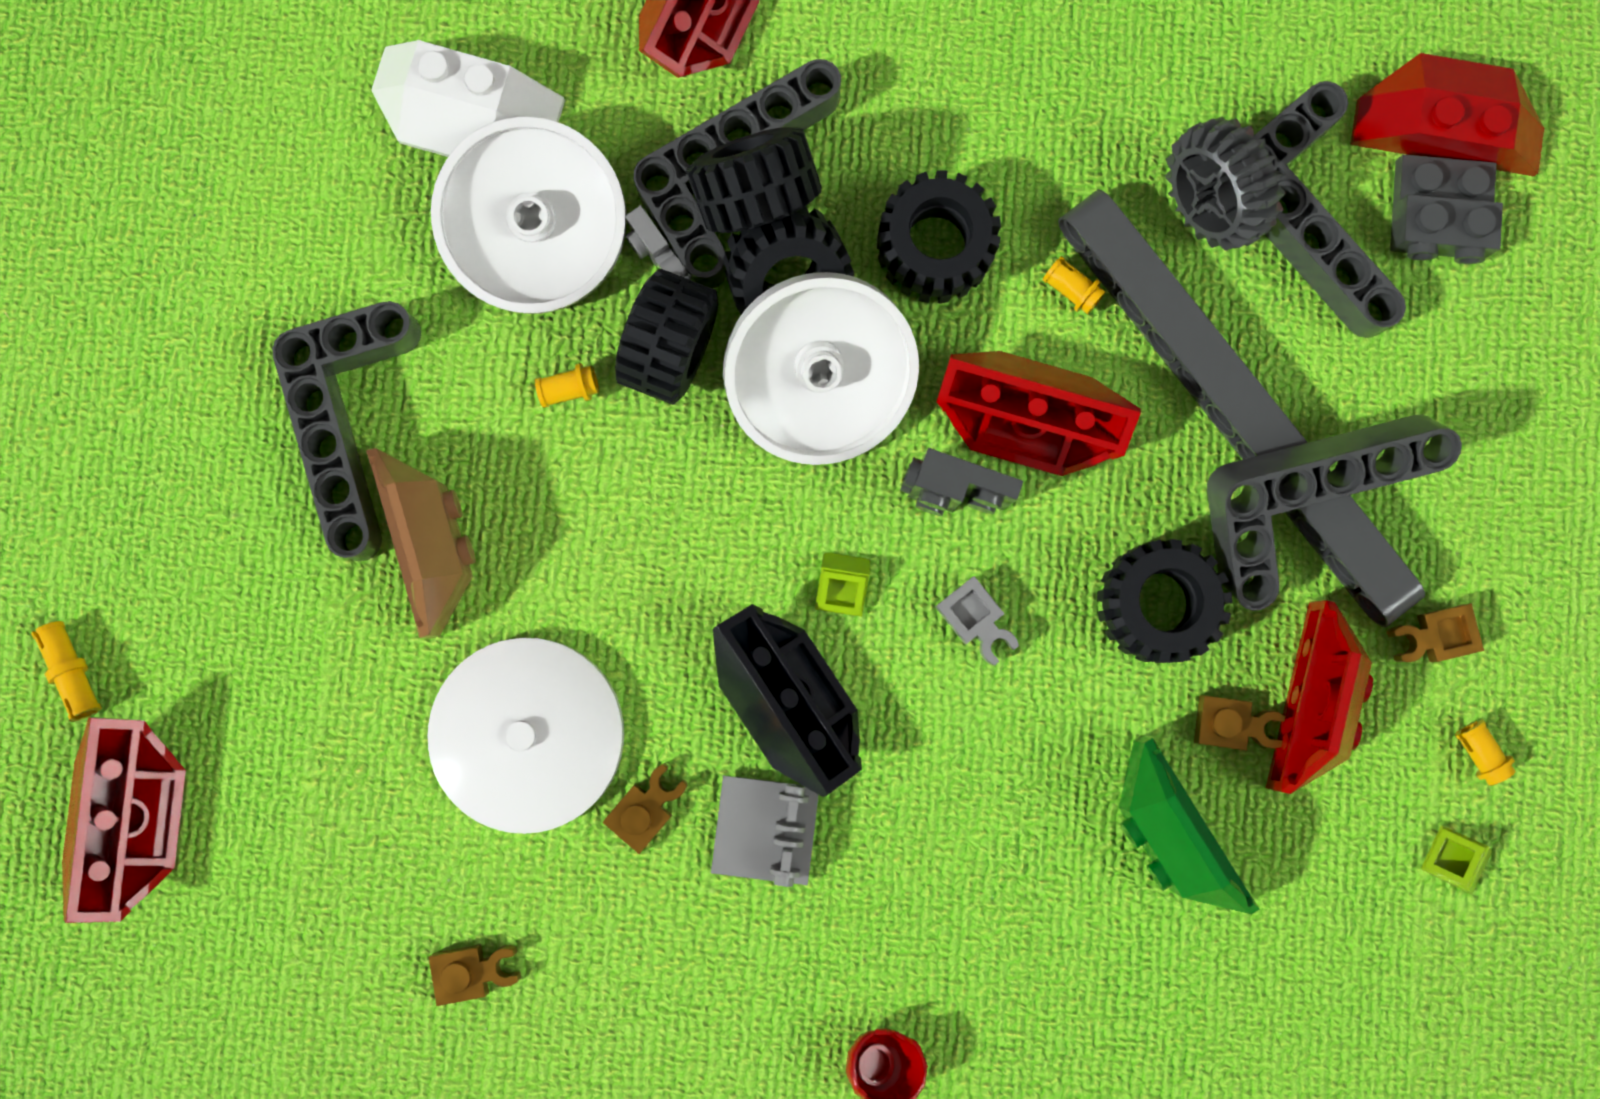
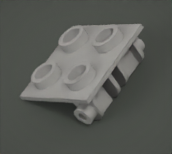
M723 775L711 873L774 881V885L793 887V884L808 885L819 795L803 785Z

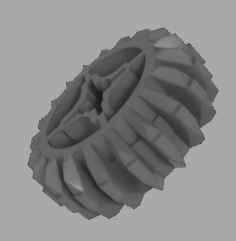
M1221 116L1190 127L1186 133L1179 137L1177 142L1171 145L1172 154L1166 158L1167 165L1171 170L1165 177L1172 184V190L1168 195L1175 198L1178 205L1175 211L1181 212L1185 217V227L1192 226L1195 229V235L1198 240L1206 238L1211 248L1221 246L1227 251L1256 242L1277 224V216L1284 211L1279 200L1286 193L1278 185V180L1284 174L1275 170L1272 161L1276 155H1268L1264 149L1265 139L1256 140L1252 126L1242 128L1237 118L1225 120Z

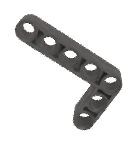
M815 59L807 62L645 156L637 163L633 179L640 200L657 229L668 242L669 248L689 274L687 276L690 280L712 289L716 288L725 280L726 267L724 264L725 251L715 232L706 229L699 207L692 196L694 193L686 173V169L690 166L686 163L687 158L693 153L702 152L705 154L718 146L730 142L727 139V135L736 129H743L750 135L780 127L805 130L826 118L836 110L840 99L841 75L838 68L832 62L825 59ZM814 83H824L831 88V91L824 95H815L808 90V87ZM775 106H784L791 112L783 119H775L767 114ZM654 176H663L669 180L667 186L659 191H651L645 187L647 181ZM679 215H687L694 220L692 225L684 231H675L669 227V224L674 217ZM704 254L712 255L718 260L716 267L707 272H700L693 267L695 259Z
M1324 81L1309 88L1254 135L1256 140L1265 139L1264 149L1268 155H1276L1272 163L1276 171L1284 174L1278 180V185L1286 193L1281 200L1285 202L1288 213L1281 212L1277 216V224L1265 235L1351 332L1359 337L1370 338L1400 322L1406 309L1405 299L1400 291L1288 167L1289 164L1324 136L1347 110L1348 99L1343 88L1336 83ZM1311 104L1320 106L1324 110L1326 117L1324 118L1314 113ZM1276 133L1285 135L1291 142V147L1281 145L1276 138ZM1304 232L1316 237L1319 249H1314L1307 245L1304 240ZM1336 267L1348 273L1350 285H1346L1338 279ZM1369 303L1375 304L1380 309L1381 321L1374 319L1370 315L1368 310Z
M391 301L380 302L287 330L279 335L272 348L273 359L325 542L329 550L335 555L355 561H367L374 557L380 550L382 535L336 374L406 354L419 344L421 327L418 321L401 305ZM394 319H403L402 331L395 337L386 338L385 329L389 322ZM356 332L357 340L353 348L346 352H341L339 346L341 339L348 333ZM309 346L310 355L307 361L299 366H295V353L300 348ZM316 391H322V404L318 409L309 412L307 409L309 396ZM334 435L336 438L335 451L328 457L322 458L319 450L321 442L326 437ZM347 480L350 489L349 495L345 501L335 504L332 496L333 489L339 482ZM359 526L363 532L362 542L358 548L349 550L345 543L346 534L351 528Z
M1423 414L1412 415L1218 467L1210 475L1207 482V495L1216 561L1218 562V573L1225 572L1229 581L1223 583L1222 586L1228 592H1232V596L1246 609L1254 611L1268 607L1275 601L1279 593V576L1272 515L1443 471L1451 467L1461 454L1462 443L1460 436L1452 429ZM1431 438L1429 444L1424 448L1426 442ZM1385 449L1383 455L1376 461L1378 454ZM1338 461L1335 469L1327 474L1329 468ZM1291 473L1289 480L1279 487L1281 480ZM1244 485L1241 494L1231 500L1233 492ZM1249 531L1247 537L1242 542L1237 543L1239 537ZM1254 576L1249 584L1243 586L1245 581Z

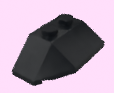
M751 604L713 628L719 687L772 768L822 797L833 792L862 770L861 757L858 756L860 742L858 710L804 629L780 617L765 613L762 608Z

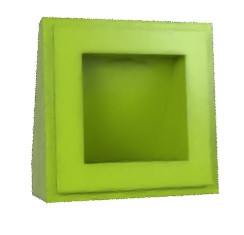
M825 552L823 554L815 609L862 617L871 561L867 558Z
M1441 825L1422 864L1421 870L1472 895L1488 863L1492 850L1487 845Z

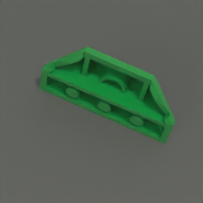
M1140 736L1135 739L1119 803V809L1126 820L1121 822L1120 825L1135 848L1143 846L1152 860L1146 867L1156 884L1162 891L1169 888L1170 891L1182 898L1251 915L1260 910L1163 756L1155 740L1152 737Z

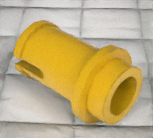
M1060 256L1042 280L1074 303L1075 307L1073 310L1076 312L1082 310L1087 315L1106 293V291L1099 287L1101 281L1098 279L1094 282L1068 263L1063 256Z
M578 363L575 365L574 370L535 379L536 392L543 408L582 397L585 401H589L592 399L593 394L599 393V384L592 365L584 367L582 363Z
M1484 720L1475 721L1457 731L1455 737L1461 742L1478 768L1476 772L1477 778L1480 780L1485 779L1489 786L1496 785L1515 774L1516 771L1512 766L1515 760L1512 756H1505L1488 730Z

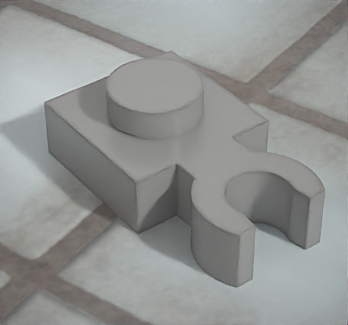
M640 205L627 214L625 218L631 232L626 234L625 237L638 257L642 260L648 255L659 269H664L689 279L687 270L669 248L668 242Z
M975 576L971 577L935 606L964 644L969 643L975 637L978 638L981 656L990 665H996L999 662L991 650V645L996 639L1004 640L1011 650L1019 647L1016 637L1011 632L998 629L994 624L996 620L1004 615V612Z

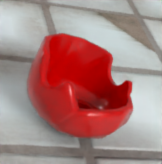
M876 1028L859 1035L849 1049L846 1075L854 1093L861 1099H916L925 1087L928 1065L917 1041L892 1029Z

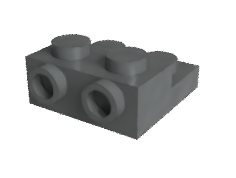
M1401 155L1395 161L1390 251L1407 253V257L1413 260H1430L1438 256L1454 257V262L1458 264H1479L1484 262L1485 258L1500 250L1503 203L1494 202L1496 163Z
M928 448L922 459L913 457L900 491L907 493L909 498L917 500L916 508L937 516H943L944 511L953 512L963 502L964 497L969 498L967 503L969 507L981 512L994 514L996 509L1005 510L1018 499L1023 481Z

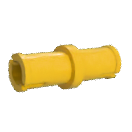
M50 622L36 628V631H33L31 635L36 640L47 665L46 679L49 684H55L68 713L69 721L83 720L98 713L97 711H100L102 707L98 703L85 672L88 670V666L84 658H78L66 632L64 622Z

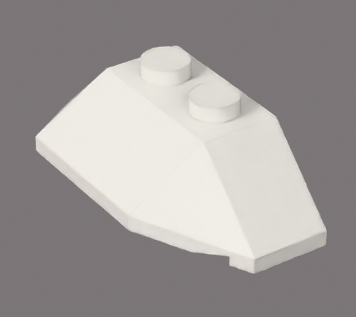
M420 40L386 46L371 89L400 144L449 157L460 142L471 133L499 120L514 117H538L559 122L565 103L563 96L509 65Z

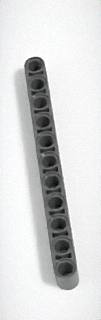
M1098 189L1059 218V227L1067 241L1099 281H1101L1103 286L1242 460L1308 443L1108 194ZM1291 473L1281 480L1279 487L1289 480ZM1350 495L1285 512L1362 610L1376 624L1386 628L1425 597L1424 588L1419 580Z

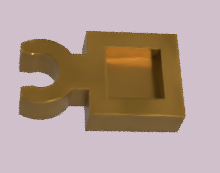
M1472 603L1417 615L1420 629L1411 625L1392 627L1387 631L1388 637L1404 635L1410 643L1409 649L1405 653L1393 656L1396 662L1416 661L1424 655L1425 651H1427L1429 662H1439L1484 651Z
M1200 695L1194 743L1247 751L1248 737H1251L1256 744L1262 747L1280 748L1282 741L1269 739L1264 733V727L1271 720L1285 722V716L1279 712L1262 711L1252 717L1253 702Z
M665 763L658 766L652 772L649 781L650 788L647 792L637 784H634L602 822L638 854L643 851L672 816L662 805L665 801L679 798L687 788L688 783L684 779L674 790H666L662 787L660 779L662 774L668 769Z
M481 944L430 955L429 963L436 1006L486 997L489 994L487 983L489 981L501 987H508L517 983L521 979V972L507 974L500 969L499 965L502 958H509L517 953L516 946H502L488 958H483Z

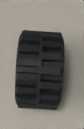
M780 127L741 137L706 152L686 169L705 227L708 231L738 232L782 219L807 206L821 193L822 189L805 133L800 128Z
M937 170L935 179H929L927 172L917 174L914 184L906 180L899 185L897 195L891 194L887 200L885 211L882 212L877 236V249L880 251L878 260L881 268H887L886 278L893 285L898 281L902 285L900 292L909 297L913 291L920 294L918 301L929 303L930 297H938V303L949 302L952 295L956 294L958 299L967 295L972 286L976 288L983 280L986 272H988L1000 244L1001 237L998 236L1001 228L1000 216L993 217L996 205L992 198L985 201L981 198L984 192V188L977 182L972 188L965 185L967 176L958 173L956 180L947 179V171ZM942 218L950 221L960 230L964 238L965 248L960 254L952 258L934 259L926 256L916 248L912 242L910 230L921 220Z
M806 206L782 219L743 230L740 235L731 233L727 242L730 251L724 252L725 275L740 315L758 296L776 285L768 283L764 279L770 268L782 259L793 256L812 259L811 265L805 274L831 272L854 277V270L850 264L851 259L830 220L826 221L823 213L815 208L809 213Z
M658 269L643 285L626 321L616 355L615 371L617 383L672 405L678 402L690 387L709 343L718 311L717 291L664 269Z
M1176 539L1152 541L1128 550L1126 554L1119 556L1111 563L1113 568L1104 573L1101 582L1105 583L1104 588L1097 593V601L1102 602L1103 611L1098 612L1100 622H1106L1109 629L1104 632L1109 640H1116L1120 644L1117 647L1125 654H1133L1136 656L1135 659L1143 662H1184L1191 660L1190 657L1201 656L1210 650L1207 645L1218 642L1224 634L1218 630L1220 625L1229 624L1231 613L1224 612L1225 604L1232 603V592L1224 593L1222 588L1223 583L1229 582L1225 572L1216 573L1213 567L1218 562L1212 555L1203 557L1200 555L1201 547L1193 543L1185 546L1182 545V540ZM1158 573L1165 574L1174 579L1182 588L1186 599L1184 617L1170 631H1160L1153 627L1145 619L1140 608L1139 598L1143 584L1151 575Z

